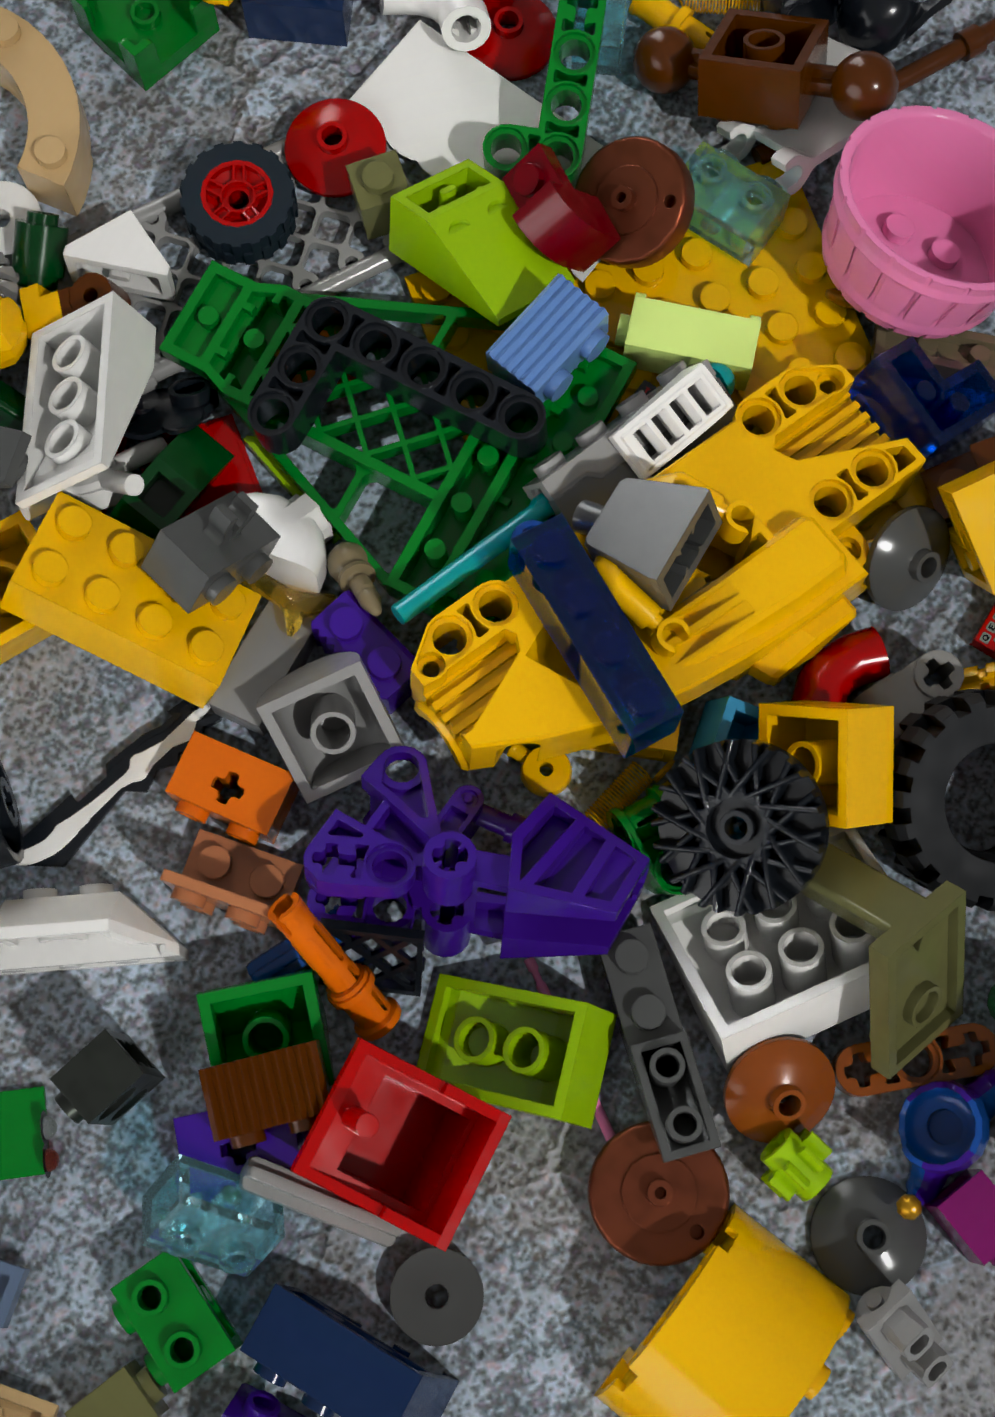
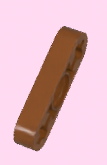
M978 1023L950 1026L938 1036L942 1038L941 1049L935 1039L924 1048L929 1056V1067L922 1076L912 1077L901 1069L892 1077L894 1082L887 1084V1078L880 1073L869 1074L864 1077V1087H859L856 1078L847 1079L844 1067L853 1064V1054H858L861 1063H870L871 1041L850 1045L838 1051L831 1062L835 1074L836 1087L848 1096L864 1097L918 1087L933 1081H949L981 1075L986 1070L992 1069L995 1065V1035L987 1027ZM964 1034H968L971 1042H981L983 1053L975 1056V1066H971V1061L968 1057L944 1060L949 1072H942L943 1054L941 1049L964 1044Z

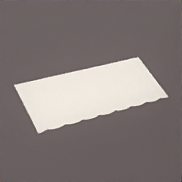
M421 20L414 25L349 99L368 108L381 123L389 145L405 158L417 161L419 166L430 176L467 159L484 168L483 141L486 134L500 124L538 128L542 103L467 52L456 51L449 47L440 33ZM553 112V115H554L556 118H558V119H560V120H563V121H566V120L563 119L561 116H559L558 114H556L555 112ZM588 135L586 136L581 171L589 159L599 149L604 147ZM511 148L500 149L493 156L501 164H511L520 157L519 153ZM556 156L564 171L571 166L568 159ZM598 259L584 273L573 269L571 271L583 282L601 260Z

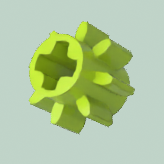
M785 1128L771 1139L760 1155V1160L769 1168L761 1176V1180L780 1198L783 1197L786 1201H789L794 1194L802 1201H808L826 1186L833 1174V1169L824 1161L832 1153V1149L813 1130L809 1132L804 1128L797 1135L791 1128Z

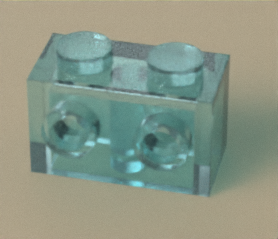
M702 141L686 162L695 190L694 211L688 229L750 267L783 222L791 195L785 192L781 185L773 178L765 175L760 176L740 164L731 152L722 148L716 149L707 142Z
M178 1154L143 1195L142 1245L168 1253L174 1257L188 1259L220 1269L229 1274H236L247 1278L285 1237L283 1206L243 1191L239 1187L240 1174Z

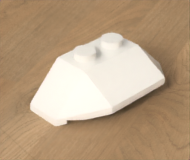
M86 884L79 886L80 894L58 896V889L55 888L27 889L23 891V899L5 900L0 905V976L189 961L188 949L131 898L120 891L114 892L113 884Z

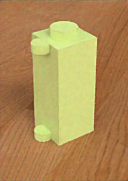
M636 292L631 315L620 314L614 345L624 347L623 356L637 362L638 370L660 374L681 360H684L686 365L690 366L708 359L709 363H720L729 367L735 377V389L745 391L753 367L762 322L760 316L750 315V318L646 298L647 294Z

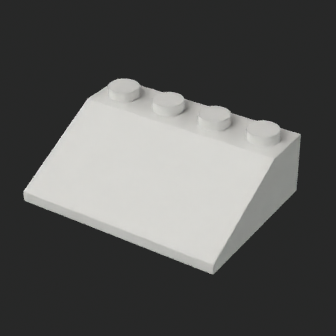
M829 827L828 842L887 875L856 828ZM693 893L675 895L649 907L652 919L703 1029L727 1073H729L733 1064L745 1051L764 1040L783 1036L806 1039L870 1009L869 945L877 938L802 893H799L773 910L768 909L752 916L746 913L735 917V912L728 910L715 913L713 912L712 905L704 908L699 907L698 903L701 899Z

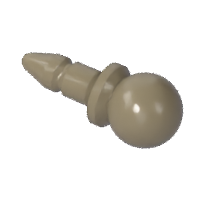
M342 542L336 545L327 557V569L330 576L338 582L343 592L350 590L354 594L362 609L373 616H380L382 613L381 596L373 584L376 573L368 562L365 550L354 542Z

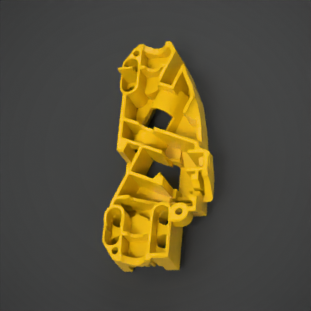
M842 364L793 366L788 368L743 399L736 408L732 422L654 476L675 472L687 473L724 496L723 502L727 505L736 500H744L752 504L755 510V517L749 525L733 519L736 524L744 526L749 532L743 542L739 544L727 543L719 536L717 531L710 543L715 548L734 557V567L712 582H709L711 575L696 568L673 609L668 611L661 608L659 614L662 617H679L687 623L690 630V636L686 641L679 638L672 630L662 631L663 639L666 643L672 645L677 652L673 657L666 658L658 655L651 644L653 631L648 627L640 629L629 618L610 650L606 652L591 650L567 634L564 627L581 598L593 604L595 602L607 603L618 609L593 575V560L585 547L586 536L574 532L505 582L501 580L484 582L431 619L426 626L410 670V688L412 689V698L415 701L414 710L420 718L423 717L439 732L459 768L470 771L494 767L508 746L538 744L540 745L537 761L619 741L663 714L691 702L730 679L737 681L746 674L767 685L775 686L803 662L810 660L818 654L832 638L856 617V608L851 604V601L866 590L867 586L864 580L869 574L863 568L869 552V545L857 529L906 494L926 462V458L908 438L889 441L890 438L886 433L880 436L878 433L880 430L879 425L876 422L872 424L869 420L871 416L866 411L862 413L859 410L861 405L856 400L851 404L848 403L851 396L849 390L855 379ZM755 426H758L765 434L756 435L751 433V431L754 430ZM863 475L868 476L874 480L877 486L865 485L859 478ZM822 505L828 506L834 511L836 517L824 516L817 509ZM498 617L501 618L503 621L492 622L485 618ZM453 639L457 640L456 648L459 650L458 653L447 655L438 651Z

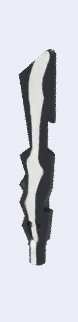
M186 700L181 701L168 711L172 716L162 726L144 733L106 764L107 777L84 798L77 802L71 794L23 837L24 858L21 863L16 865L65 867L125 792L147 793L160 769L178 764L180 755L183 754L194 730L203 734L205 729L222 721L223 717L215 714L210 707V700L203 709Z

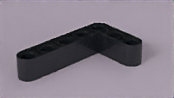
M332 296L320 297L307 306L251 399L247 409L248 420L262 447L270 453L277 455L288 454L302 444L345 372L517 458H530L540 453L548 439L546 410L542 401L534 394ZM338 324L343 326L339 333L333 336L324 337L320 335V332L329 325ZM384 347L391 350L381 360L373 361L366 358L369 352L375 348ZM311 369L316 371L311 380L307 382H293L294 376L302 370ZM423 371H433L439 374L429 384L421 385L413 381ZM479 394L487 398V401L482 406L475 409L465 408L461 405L464 398L469 395ZM282 414L289 416L284 426L274 430L265 428L270 418ZM519 418H528L536 423V426L527 433H516L508 428L513 421Z

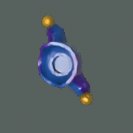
M995 1069L986 1070L982 1075L965 1086L953 1080L933 1081L919 1086L905 1098L899 1113L898 1132L902 1151L911 1164L906 1181V1194L902 1195L896 1202L897 1213L904 1219L915 1220L922 1213V1206L937 1198L951 1174L968 1169L983 1155L990 1139V1120L995 1116Z

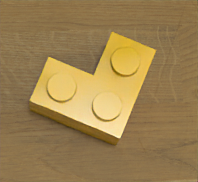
M995 461L937 488L953 524L952 527L948 528L950 545L964 578L995 595Z

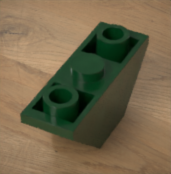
M199 426L189 432L179 434L156 456L140 475L144 480L142 493L138 496L124 495L109 516L155 540L161 529L185 517L231 462L234 455Z

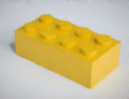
M62 491L58 492L13 573L1 600L0 608L203 709L219 688L262 595L238 584L233 592L220 604L213 606L208 602L188 614L141 568L155 541L154 539Z

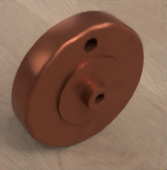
M643 136L620 138L599 149L582 169L574 188L599 198L621 238L599 259L621 268H642L666 257L684 237L693 216L695 190L687 165L669 147L654 139Z
M649 1121L631 1125L615 1134L606 1142L593 1162L587 1190L590 1212L603 1238L623 1256L650 1266L676 1265L702 1253L721 1231L728 1213L730 1197L727 1173L715 1149L663 1163Z

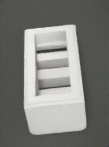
M698 363L682 370L610 435L608 439L638 478L646 480L714 425L734 405L707 367L702 363ZM672 401L677 404L690 421L686 426L669 405ZM654 416H657L673 437L669 441H667L651 420ZM637 430L642 432L656 450L652 457L649 456L633 435Z

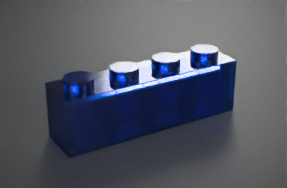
M561 513L510 539L507 566L623 758L626 759L674 733L684 713L683 708L564 515Z

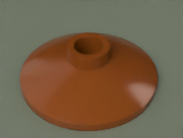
M789 1036L764 1040L745 1051L731 1067L723 1088V1104L726 1114L741 1134L758 1142L769 1143L773 1137L785 1128H791L797 1135L804 1128L810 1131L822 1120L833 1101L836 1086L834 1070L823 1051L807 1040ZM792 1095L787 1101L780 1103L784 1097Z

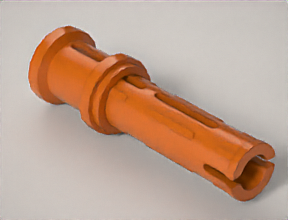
M292 892L291 896L287 893L278 898L268 911V919L284 934L311 969L323 980V983L327 986V998L331 1005L337 1010H344L355 1023L354 1030L360 1038L371 1042L388 1034L400 1019L401 1007L399 1003L392 997H386L374 983L375 976L369 967L360 963H354L348 957L330 932L310 911V908L298 893Z

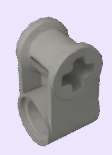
M932 650L897 673L886 676L861 693L852 702L894 706V738L897 739L904 732L900 728L899 723L910 712L921 714L925 711V702L937 696L951 697L955 691L961 688L964 680V669L960 661L952 653L944 650ZM937 672L941 676L942 681L929 687L925 683L924 678Z

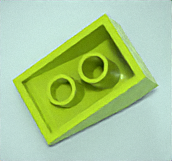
M440 973L416 1067L490 1105L592 1129L617 1015L587 1002Z

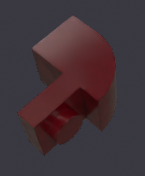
M538 143L502 178L519 208L512 215L515 222L532 244L555 263L584 273L621 239L599 198L573 188L551 147Z

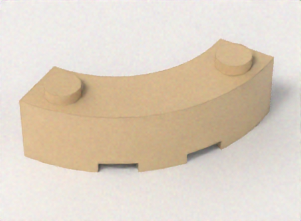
M0 6V86L9 91L24 105L28 117L26 145L17 169L27 189L35 196L37 201L78 217L88 193L93 168L90 126L85 110L67 67L53 45L28 21Z

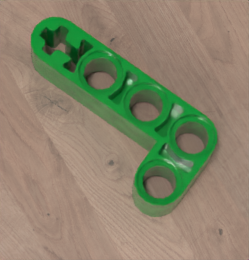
M559 0L539 127L500 124L492 128L486 134L483 141L484 169L503 181L502 178L538 143L551 147L556 156L565 157L570 161L571 166L565 170V173L573 188L575 187L581 173L604 31L606 0ZM579 8L588 9L585 17L584 31L575 29V20ZM569 56H579L587 64L580 69L571 70L566 68L561 62ZM571 106L578 111L579 115L570 121H563L556 118L553 112L558 107ZM503 148H511L520 155L511 164H501L493 158L494 154Z

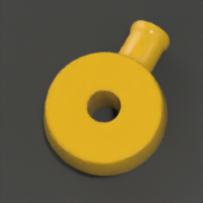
M522 744L511 746L507 756L512 757L521 764V780L530 792L546 797L549 793L553 795L561 793L569 785L572 777V766L566 754L537 761L540 747L530 751ZM549 767L552 770V774L544 776L540 773V769Z

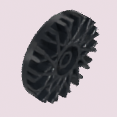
M733 738L717 741L693 750L692 754L681 758L682 763L665 775L668 781L659 786V790L663 791L661 800L652 806V811L658 817L651 821V827L658 826L659 840L653 842V848L655 850H663L664 854L658 860L660 864L668 863L674 875L669 878V881L673 884L680 881L682 883L680 890L682 894L693 893L700 898L699 907L704 908L712 905L713 912L733 911L735 912V917L746 913L752 916L768 909L773 910L803 891L820 869L829 840V818L826 803L817 782L807 768L782 748L751 738ZM737 816L741 817L747 824L746 835L738 827Z

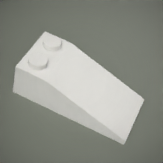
M114 291L32 333L22 429L23 432L32 437L26 451L28 464L25 472L17 481L15 504L22 509L109 469L153 372L156 327Z

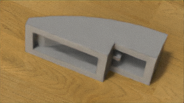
M279 587L245 637L231 661L219 688L213 694L209 705L214 713L265 736L267 728L256 709L258 699L275 682L306 664L316 644L311 630V621L338 596L321 589L317 597H308Z

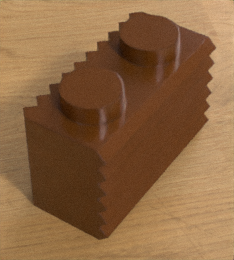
M313 1040L198 1070L214 1142L229 1138L231 1149L266 1141L265 1129L288 1123L290 1134L310 1130L331 1090L320 1040Z

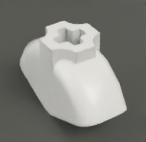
M260 492L246 493L259 506L256 513L281 536L269 555L273 563L259 580L308 597H317L328 573L325 544L334 538L332 525L324 517L320 506L306 493L302 496L295 494L289 500L280 495Z

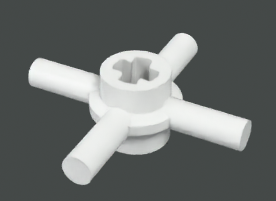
M162 436L143 441L116 454L109 469L79 482L62 492L75 499L77 498V500L98 511L118 504L124 495L138 496L144 489V480L140 475L130 472L152 462L167 446V443ZM57 493L25 509L19 507L24 518L30 521L47 513Z

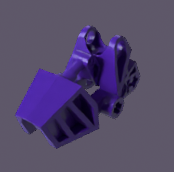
M394 746L386 749L361 775L362 788L370 796V810L362 819L363 823L335 809L309 843L303 855L305 880L310 887L307 895V906L318 920L327 918L412 929L415 919L421 920V930H425L424 946L434 955L452 957L461 953L468 946L472 933L500 939V959L607 955L643 890L650 866L649 857L552 793H549L532 813L525 817L518 813L509 815L484 804V795L479 788L472 785H463L453 793L437 815L427 759L420 751L408 746ZM396 760L410 761L418 769L417 775L408 782L393 781L387 776L385 771L389 764ZM479 827L503 836L504 842L511 844L510 856L476 850L471 839ZM327 857H333L323 870L322 866L325 865ZM478 887L500 891L504 892L505 896L479 892L477 890ZM338 897L340 898L341 906L338 907L337 913L332 915L326 914L325 905L328 904L329 898ZM365 898L362 918H357L358 899ZM393 899L403 904L406 912L401 919L395 922H385L376 917L373 912L375 906L383 900ZM448 919L452 920L449 925L441 924V920Z

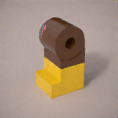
M87 273L79 277L72 287H66L54 292L49 291L38 283L18 289L29 340L32 338V333L111 291H114L131 306L128 293L98 273Z

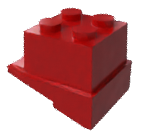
M358 1037L304 1140L290 1171L446 1252L512 1116Z

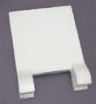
M815 96L798 130L790 128L786 130H772L761 124L720 121L716 125L717 133L731 141L719 148L720 156L732 163H737L748 155L756 140L775 150L776 152L771 157V163L785 173L773 180L774 188L789 196L802 188L810 173L818 164L843 149L847 140H849V136L864 121H856L844 116L836 108L832 98Z

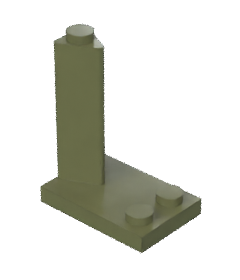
M743 822L739 829L745 835L747 833V824ZM828 842L820 869L809 885L800 893L877 938L869 945V1038L871 1041V1068L890 1080L963 1014L966 891L946 880L925 898Z

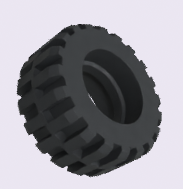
M958 690L951 697L937 696L925 702V711L923 713L910 712L899 723L900 728L904 732L899 739L894 738L893 823L884 824L885 828L878 832V836L884 848L896 854L894 863L904 874L918 880V885L933 892L948 880L966 891L967 907L972 908L975 905L987 911H995V846L987 850L977 851L961 845L951 832L945 814L946 788L957 765L975 749L983 745H995V690Z

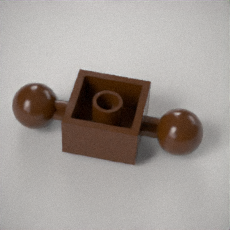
M734 8L728 9L704 49L696 48L692 39L683 30L674 26H658L646 32L639 39L634 49L632 62L638 81L646 89L654 93H674L685 87L691 79L698 80V116L715 118L719 122L739 121L761 124L772 130H786L789 128L798 130L815 96L832 98L836 108L844 116L852 120H870L871 116L888 110L892 106L899 87L898 75L894 65L887 57L875 51H858L847 56L838 66L826 65L829 20Z

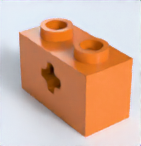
M195 730L165 789V792L178 803L175 808L177 813L201 824H205L208 817L228 824L225 831L226 834L252 846H256L259 838L274 845L299 791L289 771ZM237 784L243 791L242 797L240 799L231 797L226 803V800L220 794L224 787L233 789Z

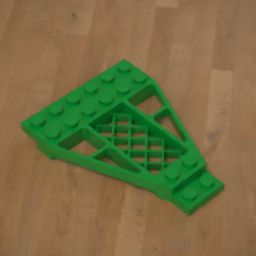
M212 260L161 343L159 350L163 357L208 379L221 398L259 441L248 420L247 409L250 401L304 310L312 301L329 295L301 293L287 285L257 283ZM332 296L382 320L442 325L431 344L443 350L448 346L458 327L505 331L517 319L515 317L498 327L472 308ZM332 324L323 330L328 331L329 336H333L339 333L343 326ZM380 347L371 350L369 353L374 354L376 360H381L391 350ZM606 347L592 362H588L585 359L580 362L578 367L571 372L573 380L566 392L554 402L548 399L543 403L546 410L548 439L545 447L533 457L517 458L469 435L454 462H452L446 441L468 435L467 433L453 426L442 428L440 420L433 417L436 427L435 431L405 439L399 418L420 412L421 410L405 402L395 405L393 396L386 393L389 407L359 415L353 394L375 387L359 379L349 381L347 373L344 372L341 376L343 383L335 386L327 402L347 396L353 417L322 426L320 416L318 415L314 422L316 428L312 426L302 442V445L356 472L340 502L334 509L327 504L286 454L277 455L269 451L267 452L303 494L306 493L320 506L321 512L338 536L344 542L357 543L365 550L368 562L375 570L377 582L389 596L400 600L529 506L531 500L522 487L537 477L533 468L559 450L565 456L579 445L574 438L595 422L602 420L607 425L637 371V362ZM305 369L297 373L301 374L303 383L309 381L307 371L311 369ZM423 371L417 376L421 378L424 385L429 384L428 382H433L439 374L433 371ZM473 394L465 397L464 400L468 402L470 409H475L476 406H482L487 401V398L483 395ZM283 414L276 415L270 418L265 428L270 430L278 429L284 426L289 416ZM519 418L513 421L508 428L516 433H527L536 426V423L528 418ZM394 420L400 441L369 450L363 428ZM357 430L362 451L334 437ZM440 443L447 465L416 474L409 452ZM404 454L410 476L381 460ZM443 480L438 490L427 485ZM370 483H379L427 508L390 573L384 571L344 524L365 487ZM512 547L506 549L423 610L422 613L433 618L480 584L489 580L505 582L518 573L515 562L516 555L512 551ZM486 617L485 619L497 622L498 617Z

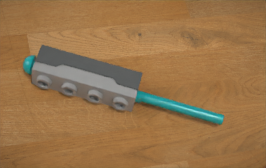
M708 359L698 362L707 367L731 399L734 406L714 425L649 478L657 475L732 422L737 406L731 398L735 389V377L729 367L720 363H709ZM684 360L673 364L656 377L660 386L648 395H646L644 390H640L618 404L616 410L620 415L610 423L605 425L602 420H599L580 432L574 438L579 445L565 456L559 450L538 463L533 468L537 477L522 487L531 500L529 506L393 604L391 611L401 624H406L511 547L512 532L524 521L537 520L545 522L553 530L557 541H563L575 532L572 526V518L576 507L581 501L590 500L605 505L619 481L625 478L639 479L608 437L682 370L690 366H687ZM672 401L669 405L686 426L690 421L677 404ZM654 416L651 420L667 441H669L673 437L657 416ZM637 430L633 435L649 456L652 457L656 450L642 432Z

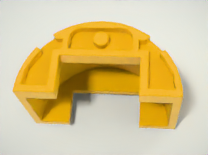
M734 1203L727 1213L721 1231L710 1246L702 1252L705 1254L704 1258L636 1350L630 1346L595 1392L594 1396L618 1416L789 1417L803 1396L808 1400L813 1399L828 1380L831 1369L824 1363L836 1341L844 1335L855 1317V1313L849 1309V1295Z

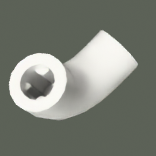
M379 0L381 15H416L434 20L440 26L443 40L456 51L466 52L477 49L485 43L491 32V21L483 0Z

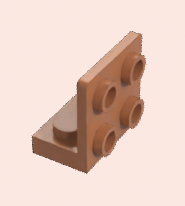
M199 828L182 874L164 868L160 880L173 889L170 898L181 902V906L208 916L213 915L215 907L226 911L224 917L232 920L234 925L265 935L268 926L278 929L268 919L267 914L270 907L284 894L289 893L291 896L292 892L297 893L304 875V865Z

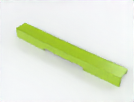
M247 435L243 438L245 445L291 497L295 494L303 495L254 436ZM332 529L334 538L330 541L335 544L341 538Z

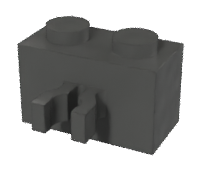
M232 491L161 529L141 568L189 614L208 602L213 606L220 604L243 581H246L248 584L258 581L271 567L273 560L269 555L281 536L256 513L259 506L244 491L238 494Z

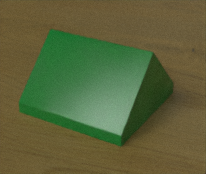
M312 969L198 992L196 994L211 1067L313 1040H320L330 1086L334 1084L335 1077L326 1012Z

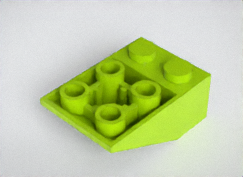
M470 159L464 160L392 195L390 198L389 251L498 327L519 316L558 273L563 274L566 280L571 281L574 285L575 278L567 267L561 266L545 256L519 228L512 217L519 208L504 181Z

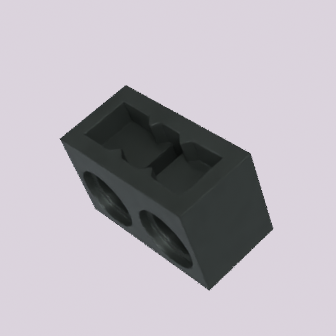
M104 1029L54 1074L50 1080L60 1090V1093L54 1097L55 1101L75 1123L79 1124L84 1119L88 1124L114 1125L156 1087L165 1076L129 1035Z

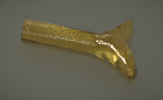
M264 574L253 584H248L246 581L240 583L262 595V597L281 609L285 617L286 632L289 637H292L299 631L304 618L319 615L336 599L334 594L293 590L267 574Z

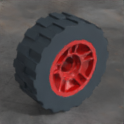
M233 141V143L225 145L220 143L214 145L213 149L207 152L204 150L197 156L198 159L193 164L190 163L185 170L186 177L184 180H181L179 188L182 198H179L181 210L189 234L193 236L195 244L200 250L204 249L207 251L209 257L215 260H224L226 264L236 265V263L251 265L256 264L255 261L263 258L267 260L273 257L275 251L279 248L282 250L286 246L290 234H294L296 229L295 218L298 217V204L294 183L291 180L290 171L286 164H282L279 161L278 155L270 150L268 152L263 149L262 145L252 143V145L245 144L243 141ZM244 199L248 200V204L244 208H233L238 204H242Z

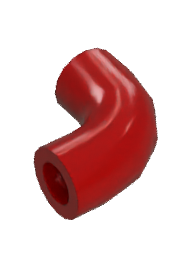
M870 626L842 635L826 644L818 654L808 660L798 673L791 701L813 700L846 703L854 690L890 674L889 658L877 630Z

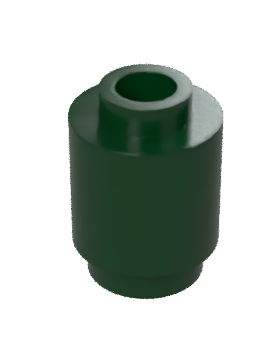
M27 210L26 220L15 219L11 266L19 274V281L17 283L19 286L27 287L38 283L50 291L58 290L59 278H64L66 263L63 252L68 242L69 227L58 224L59 215Z

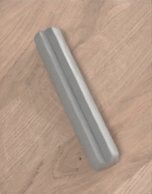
M258 1156L249 1157L240 1172L239 1187L243 1191L381 1246H392L401 1233L402 1229L293 1173L290 1169Z

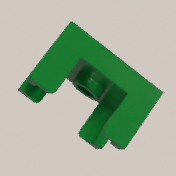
M70 0L80 28L145 91L220 30L214 5L208 4L203 0Z

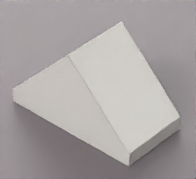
M131 210L65 245L63 257L73 282H76L79 277L87 273H98L121 287L125 292L174 301L176 290L170 266Z

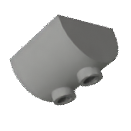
M348 651L328 655L292 671L270 686L260 696L256 704V709L307 804L361 780V775L386 749L394 746H405L360 655L356 652ZM396 760L390 763L388 767L397 764L403 760Z

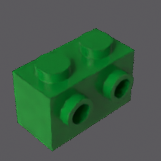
M181 1243L169 1247L110 1289L117 1300L112 1304V1310L118 1322L129 1335L137 1332L148 1350V1353L143 1356L147 1369L160 1386L163 1387L168 1383L174 1394L243 1344L242 1339Z

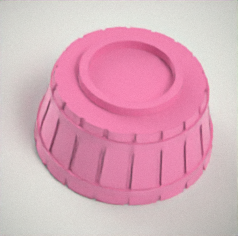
M914 105L903 106L900 109L896 107L870 117V120L866 119L849 136V140H847L840 161L835 170L831 203L822 228V254L825 266H828L827 272L837 290L842 292V296L859 313H864L865 317L886 329H893V332L916 338L923 336L925 339H938L970 330L982 323L994 311L995 128L976 118L971 119L969 115L954 110Z

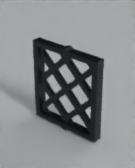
M321 918L320 922L330 934L343 942L339 945L344 952L352 949L362 956L355 960L354 963L362 965L371 963L382 971L374 975V983L381 992L420 997L422 975L426 963V958L424 957L425 930ZM373 939L382 948L371 952L361 944ZM413 944L417 947V955L411 957L401 948ZM393 954L402 962L391 967L381 958ZM411 968L416 972V977L414 980L409 981L400 973ZM319 977V984L325 985L323 983V980Z

